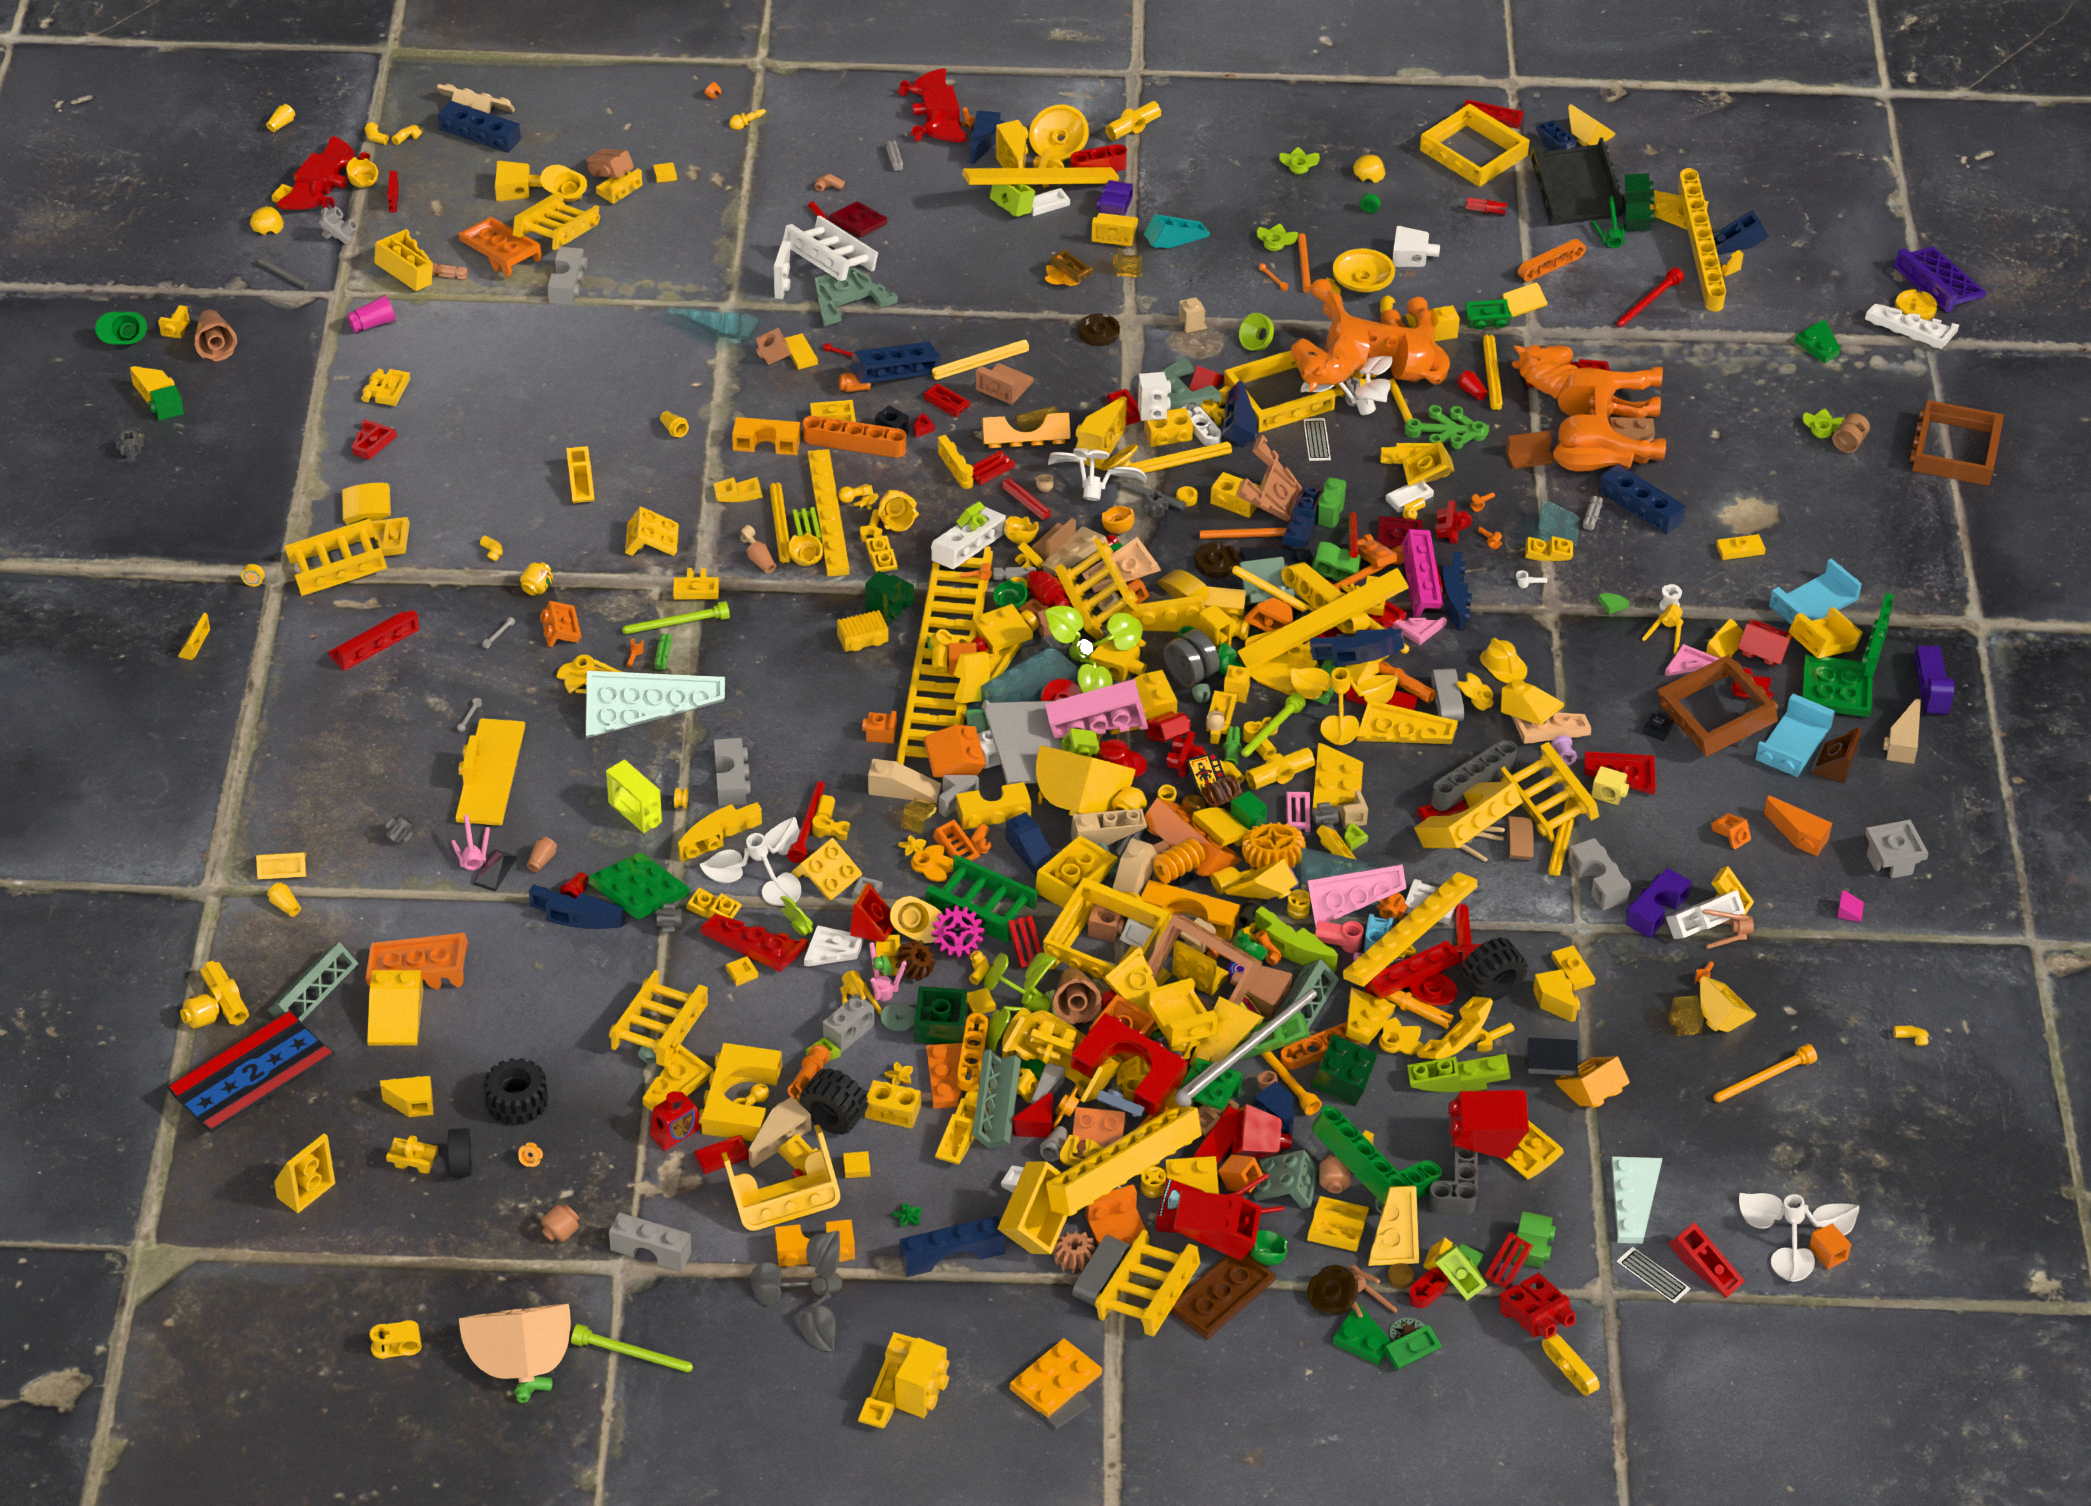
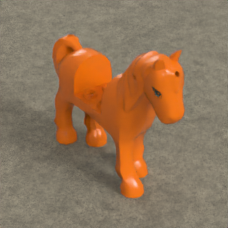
M1319 279L1312 283L1310 291L1313 296L1324 302L1322 310L1331 319L1325 347L1323 350L1304 338L1296 341L1291 347V355L1299 367L1302 379L1310 385V392H1313L1318 385H1335L1344 382L1354 371H1361L1368 358L1375 356L1392 357L1390 369L1395 379L1414 383L1427 379L1433 385L1441 384L1448 375L1450 360L1445 351L1434 341L1436 328L1432 325L1431 311L1428 310V304L1424 298L1415 297L1407 303V310L1415 317L1417 323L1414 328H1408L1402 322L1400 313L1394 309H1389L1382 313L1380 317L1381 323L1350 316L1344 310L1342 297L1339 293L1332 290L1331 283L1328 280Z
M1514 345V349L1520 357L1519 360L1512 362V366L1520 370L1521 376L1525 378L1527 383L1557 399L1560 409L1571 416L1561 423L1558 431L1559 444L1553 451L1555 461L1562 467L1577 472L1594 471L1619 464L1629 470L1632 462L1644 465L1650 459L1654 461L1664 460L1666 439L1657 438L1651 442L1632 439L1616 432L1608 420L1611 415L1627 418H1644L1646 416L1659 418L1661 408L1660 396L1651 397L1642 402H1628L1615 397L1613 394L1618 389L1643 391L1650 386L1661 387L1662 366L1637 372L1577 368L1570 364L1573 358V351L1570 347L1564 345H1531L1523 348Z

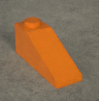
M1768 795L1764 815L1795 847L1818 856L1829 840L1832 823Z

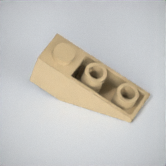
M1142 809L1075 814L1072 819L1071 838L1074 841L1081 835L1096 845L1101 842L1109 845L1147 828Z

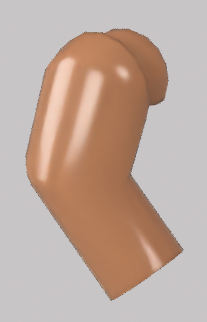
M826 174L815 181L814 187L820 192L831 186L842 190L846 182L832 174Z

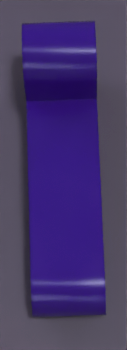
M1916 645L1914 660L1924 713L1949 714L1954 696L1953 678H1946L1941 648L1934 645Z

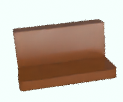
M1549 431L1507 436L1506 454L1512 468L1553 464L1554 458L1550 451L1551 434Z

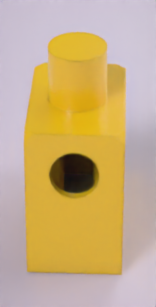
M497 161L495 180L496 201L530 197V187H542L540 182L541 175H531L530 165L526 163Z
M1113 639L1100 644L1090 655V660L1096 662L1097 667H1105L1110 672L1112 679L1119 682L1125 681L1131 673L1138 676L1144 674L1147 668V664L1139 661L1140 648L1137 645L1132 649L1121 651L1114 647Z

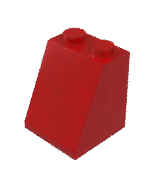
M1524 1090L1460 1091L1456 1098L1449 1103L1448 1114L1451 1121L1449 1133L1452 1136L1453 1146L1507 1160L1529 1132L1526 1091Z

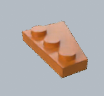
M968 1042V1044L975 1046V1042ZM962 1043L926 1045L933 1109L958 1107L963 1090L957 1086V1073ZM971 1058L966 1059L965 1062L970 1064Z

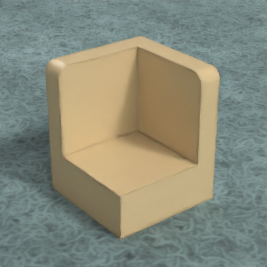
M1357 790L1355 791L1354 803L1337 806L1338 815L1344 829H1347L1348 825L1352 822L1357 826L1367 825L1368 807L1361 791Z

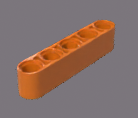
M808 416L803 420V440L810 445L899 458L906 454V433L901 429L819 416Z

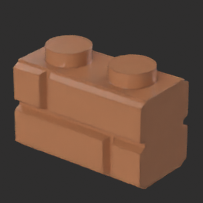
M600 149L595 154L586 158L588 170L594 177L619 178L625 172L627 173L634 168L627 150Z

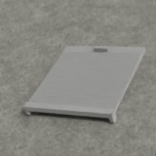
M985 700L983 702L982 708L990 727L1007 784L1021 782L1025 784L1038 783L1036 778V760L1040 745L1062 750L1061 740L1063 738L1054 739L1045 706L1046 703L1053 701L989 703L988 700Z

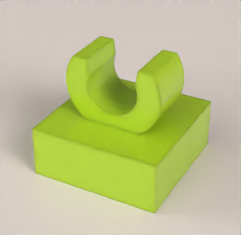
M979 501L969 507L956 522L961 528L969 524L971 530L976 531L979 526L982 527L987 522V519L981 515L985 509L984 505Z

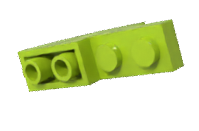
M1263 906L1255 911L1254 923H1256V929L1266 931L1270 940L1280 950L1283 957L1303 966L1322 959L1333 972L1337 970L1338 954L1333 948L1320 941L1316 935L1310 933L1305 928L1295 932L1291 926L1286 925L1273 912H1269Z
M1506 1054L1457 1062L1455 1056L1407 1065L1411 1087L1434 1092L1488 1089L1487 1083L1511 1079Z

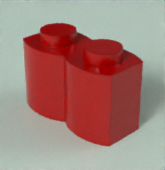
M1169 711L1147 719L1148 729L1145 730L1151 741L1166 742L1188 734L1191 723L1188 716L1184 713Z

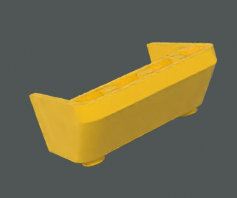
M1041 1010L1020 1017L1002 1050L1005 1052L1016 1050L1017 1056L1029 1061V1059L1038 1058L1043 1062L1044 1055L1037 1053L1038 1046L1040 1045L1032 1043L1033 1037H1031L1033 1029L1037 1030L1043 1020L1055 1024L1056 1028L1053 1033L1055 1037L1060 1038L1064 1028L1076 1031V1048L1086 1035L1056 1015ZM1062 1054L1060 1061L1054 1058L1050 1061V1064L1064 1067L1065 1077L1080 1086L1077 1094L1081 1097L1080 1101L1084 1103L1098 1097L1100 1090L1103 1091L1123 1063V1060L1118 1055H1113L1102 1066L1098 1067L1093 1078L1090 1079L1071 1068V1056Z
M819 1124L815 1125L814 1128L821 1150L814 1151L805 1158L804 1167L807 1175L758 1189L754 1177L750 1174L742 1173L734 1176L727 1153H722L734 1199L745 1228L756 1231L837 1205L840 1200V1191L825 1138Z

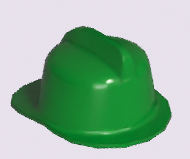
M110 312L100 316L96 322L95 330L99 339L105 343L133 345L145 336L147 323L142 315L135 312Z

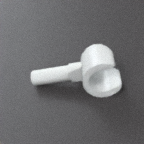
M1518 571L1516 573V579L1520 588H1526L1529 584L1547 583V578L1529 577L1526 571Z

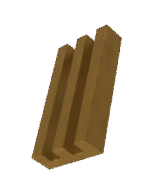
M1065 249L1049 258V264L1077 283L1081 282V278L1086 279L1087 274L1089 276L1093 274V268Z

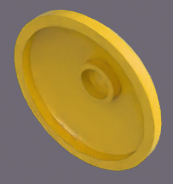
M1054 105L1042 110L1032 121L1029 130V140L1033 150L1039 156H1043L1045 149H1051V158L1059 159L1060 161L1069 160L1072 153L1081 151L1085 147L1089 136V127L1084 115L1069 105ZM1060 137H1065L1064 140L1059 141Z
M1353 249L1342 253L1336 258L1333 264V275L1342 286L1349 290L1370 293L1387 287L1393 281L1395 266L1392 260L1381 252L1371 249Z

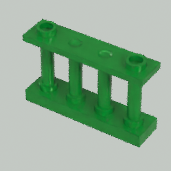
M955 854L953 857L952 877L942 889L930 885L926 890V903L936 907L943 915H946V908L953 912L955 906H958L959 911H963L965 907H968L967 913L969 915L975 911L976 916L974 919L982 920V924L978 928H984L985 934L1009 943L1012 937L1007 922L1013 920L1024 905L1034 910L1037 908V890ZM965 878L974 883L962 898L951 894L961 879ZM983 887L994 891V894L983 907L971 903ZM1003 896L1014 900V904L1004 916L991 912ZM962 918V921L964 923H966L967 925H971L967 920Z

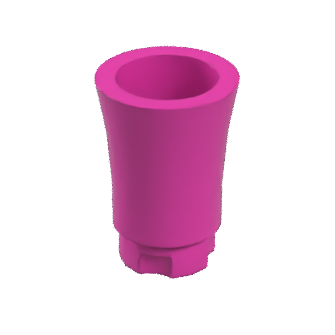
M385 294L362 307L354 309L353 312L347 313L348 322L354 333L396 321L393 308Z

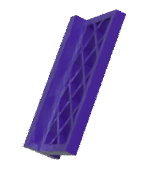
M1932 246L1909 252L1905 248L1898 251L1893 267L1920 291H1925L1932 295L1937 301V305L1944 312H1951L1954 305L1985 297L1986 291L1935 247Z

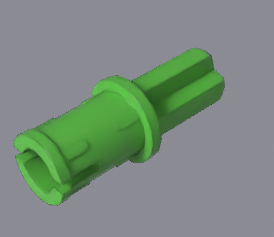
M1230 726L1227 730L1226 742L1223 745L1225 750L1224 761L1238 766V756L1242 748L1240 743L1241 732L1239 727Z

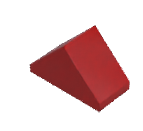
M1197 366L1189 389L1194 392L1210 385L1218 389L1224 381V375Z
M1047 1093L1013 1117L1012 1134L1014 1136L1047 1138L1051 1134L1053 1094Z

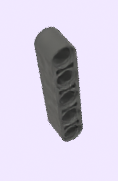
M1502 740L1437 780L1433 786L1431 805L1437 810L1446 811L1457 805L1461 800L1463 801L1465 799L1463 793L1477 783L1493 782L1501 777L1500 768L1505 766L1508 771L1512 770L1515 766L1517 745L1512 741Z

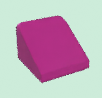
M1842 890L1837 918L1861 922L1864 902L1847 891Z

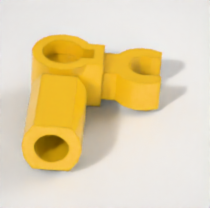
M1228 385L1218 390L1221 393V401L1214 402L1213 399L1203 400V404L1199 405L1209 418H1213V422L1219 426L1225 413V409H1220V407L1226 404L1227 392L1231 389Z
M940 629L930 638V644L933 647L932 672L940 674L947 672L949 643H964L967 641V637L963 635L954 637L953 634H950L945 629Z
M1266 717L1262 722H1246L1243 727L1242 739L1249 743L1272 718ZM1278 727L1270 735H1275L1278 732ZM1267 738L1255 749L1264 760H1268L1272 755L1276 754V748Z
M822 795L819 799L816 815L812 820V834L818 838L831 837L832 835L839 840H847L848 832L846 831H849L850 823L847 821L837 823L831 820L835 799L832 796Z

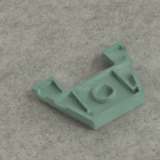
M849 267L847 278L843 281H839L830 274L814 278L824 327L841 321V314L836 307L861 300L870 295L880 308L898 302V296L894 292L890 294L885 291L883 285H876L871 282L869 276L855 267Z
M1185 357L1160 371L1165 372L1166 380H1170L1171 393L1167 394V397L1170 398V410L1182 408V404L1192 402L1194 405H1201L1203 400L1213 399L1214 402L1221 401V393L1213 385L1192 392L1179 379L1194 373L1193 365Z

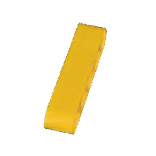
M1304 562L1286 566L1281 571V578L1284 584L1290 589H1294V592L1315 610L1344 596L1342 592ZM1363 611L1338 624L1336 627L1345 634L1356 633V630H1367L1370 626V619L1368 614Z

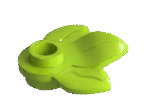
M1297 147L1291 154L1280 153L1279 159L1284 165L1289 166V169L1295 174H1303L1309 170V167L1318 164L1320 156L1319 153L1306 155Z
M1278 224L1270 230L1259 227L1257 236L1264 242V246L1267 249L1278 251L1285 245L1295 243L1298 238V232L1286 233L1283 226Z
M1826 409L1819 411L1815 416L1809 413H1804L1803 415L1804 424L1811 428L1813 435L1818 438L1830 437L1844 419L1843 417L1833 419Z
M781 896L780 899L786 908H782L780 911L792 922L791 926L803 937L813 932L811 927L813 925L812 921L796 906L792 899Z

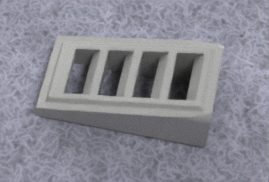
M1050 1063L1045 1065L1033 1094L1031 1105L1049 1092L1053 1096L1065 1082L1064 1067Z

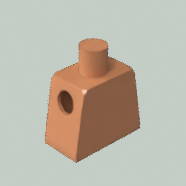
M1260 966L1245 995L1250 998L1261 1016L1268 1020L1272 1019L1291 988L1292 974ZM1235 971L1230 984L1237 986L1242 973Z

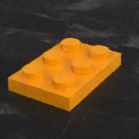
M1063 1338L1010 1382V1390L1036 1411L1049 1417L1078 1391L1081 1392L1102 1374V1367Z

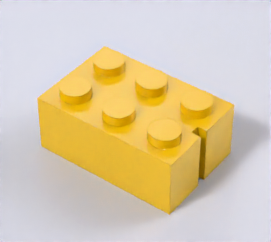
M1046 1161L1026 1162L997 1228L1031 1254H1052L1068 1217L1050 1209L1046 1183L1060 1175L1061 1172Z

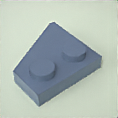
M1109 1089L1107 1093L1100 1090L1097 1100L1107 1109L1125 1112L1127 1117H1141L1144 1111L1143 1106L1128 1101L1127 1098L1122 1097L1123 1094Z

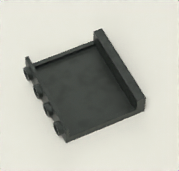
M1603 137L1599 139L1597 145L1546 152L1542 151L1541 146H1534L1532 148L1529 158L1550 226L1611 218L1610 196L1614 198L1616 217H1620L1622 209L1625 207V200L1620 195L1619 180L1615 179L1614 164L1610 162L1608 145H1605Z

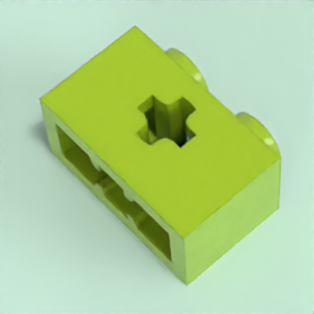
M1026 184L992 185L990 199L996 202L998 206L1009 211L1011 215L1020 217L1031 213L1035 190Z

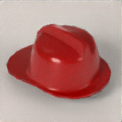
M1118 739L1100 742L1098 754L1092 756V758L1136 769L1134 778L1142 775L1147 767L1145 758L1142 755L1129 750L1127 745Z

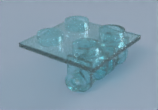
M1542 498L1537 538L1543 541H1547L1551 536L1573 541V546L1577 547L1580 516Z

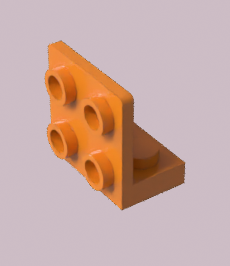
M1076 1107L1073 1135L1079 1136V1143L1076 1146L1077 1154L1072 1156L1082 1158L1086 1139L1093 1140L1105 1148L1122 1138L1126 1123V1113Z
M1134 1184L1111 1190L1109 1194L1102 1195L1094 1200V1203L1085 1206V1218L1098 1246L1107 1234L1131 1245L1133 1240L1138 1238L1142 1230H1146L1136 1208L1137 1191Z

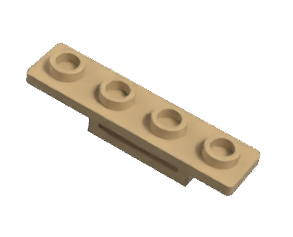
M451 84L437 85V89L442 95L452 97L451 101L486 113H490L491 108L511 113L515 111L511 101L506 98L500 97L496 99L487 93L476 94L470 89H457Z

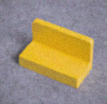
M307 852L256 855L258 879L306 877L305 857H307Z

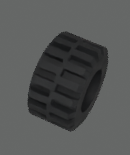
M1502 937L1494 938L1482 943V945L1475 948L1467 956L1461 968V977L1477 997L1491 998L1494 1001L1507 996L1523 981V977L1527 974L1528 964L1510 940Z
M510 1058L509 1061H500L498 1066L494 1065L490 1068L491 1072L486 1073L483 1085L488 1113L493 1115L495 1120L501 1119L503 1124L510 1122L512 1125H518L520 1122L526 1124L530 1119L534 1121L538 1118L537 1114L542 1115L544 1107H547L548 1092L546 1075L542 1072V1068L539 1065L535 1066V1063L531 1060L526 1062L524 1058H519V1060ZM514 1090H522L518 1093H509Z
M824 1068L820 1069L801 1092L799 1099L800 1104L811 1114V1120L815 1125L819 1124L823 1130L839 1135L849 1133L868 1108V1098L858 1083L847 1074H843L839 1070L835 1071L832 1068H827V1070Z

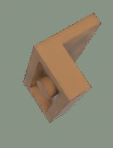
M1071 518L1064 525L1057 523L1032 546V550L1040 558L1046 560L1076 533V520Z

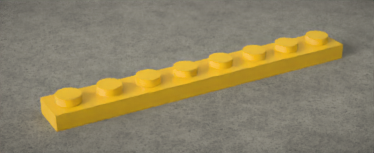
M829 449L808 451L827 577L849 575V563Z
M1460 872L1455 873L1343 971L1344 979L1364 987L1476 889L1477 879Z

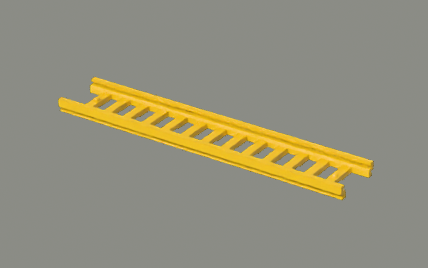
M985 546L983 558L971 557L958 567L980 568L983 563L992 565L993 551H990L991 547ZM934 561L896 762L904 765L905 756L928 758L925 747L908 746V739L923 741L924 736L937 732L910 729L911 723L953 726L964 725L968 703H959L952 699L916 696L917 690L956 694L959 685L957 683H936L935 681L919 680L920 674L958 678L954 675H949V666L947 672L940 674L932 672V665L922 664L923 658L932 659V650L925 648L927 636L931 638L935 634L928 632L929 627L970 630V635L965 636L967 641L964 643H971L975 637L980 635L972 625V620L931 617L932 611L973 615V617L982 615L989 580L984 581L979 577L961 578L960 573L963 572L940 570L941 564ZM937 581L978 584V589L937 586ZM934 597L976 599L975 605L934 601ZM914 707L956 710V716H935L913 712Z

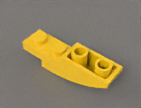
M758 802L737 810L730 804L709 814L696 823L678 842L680 862L723 847L724 838L761 825L762 811Z

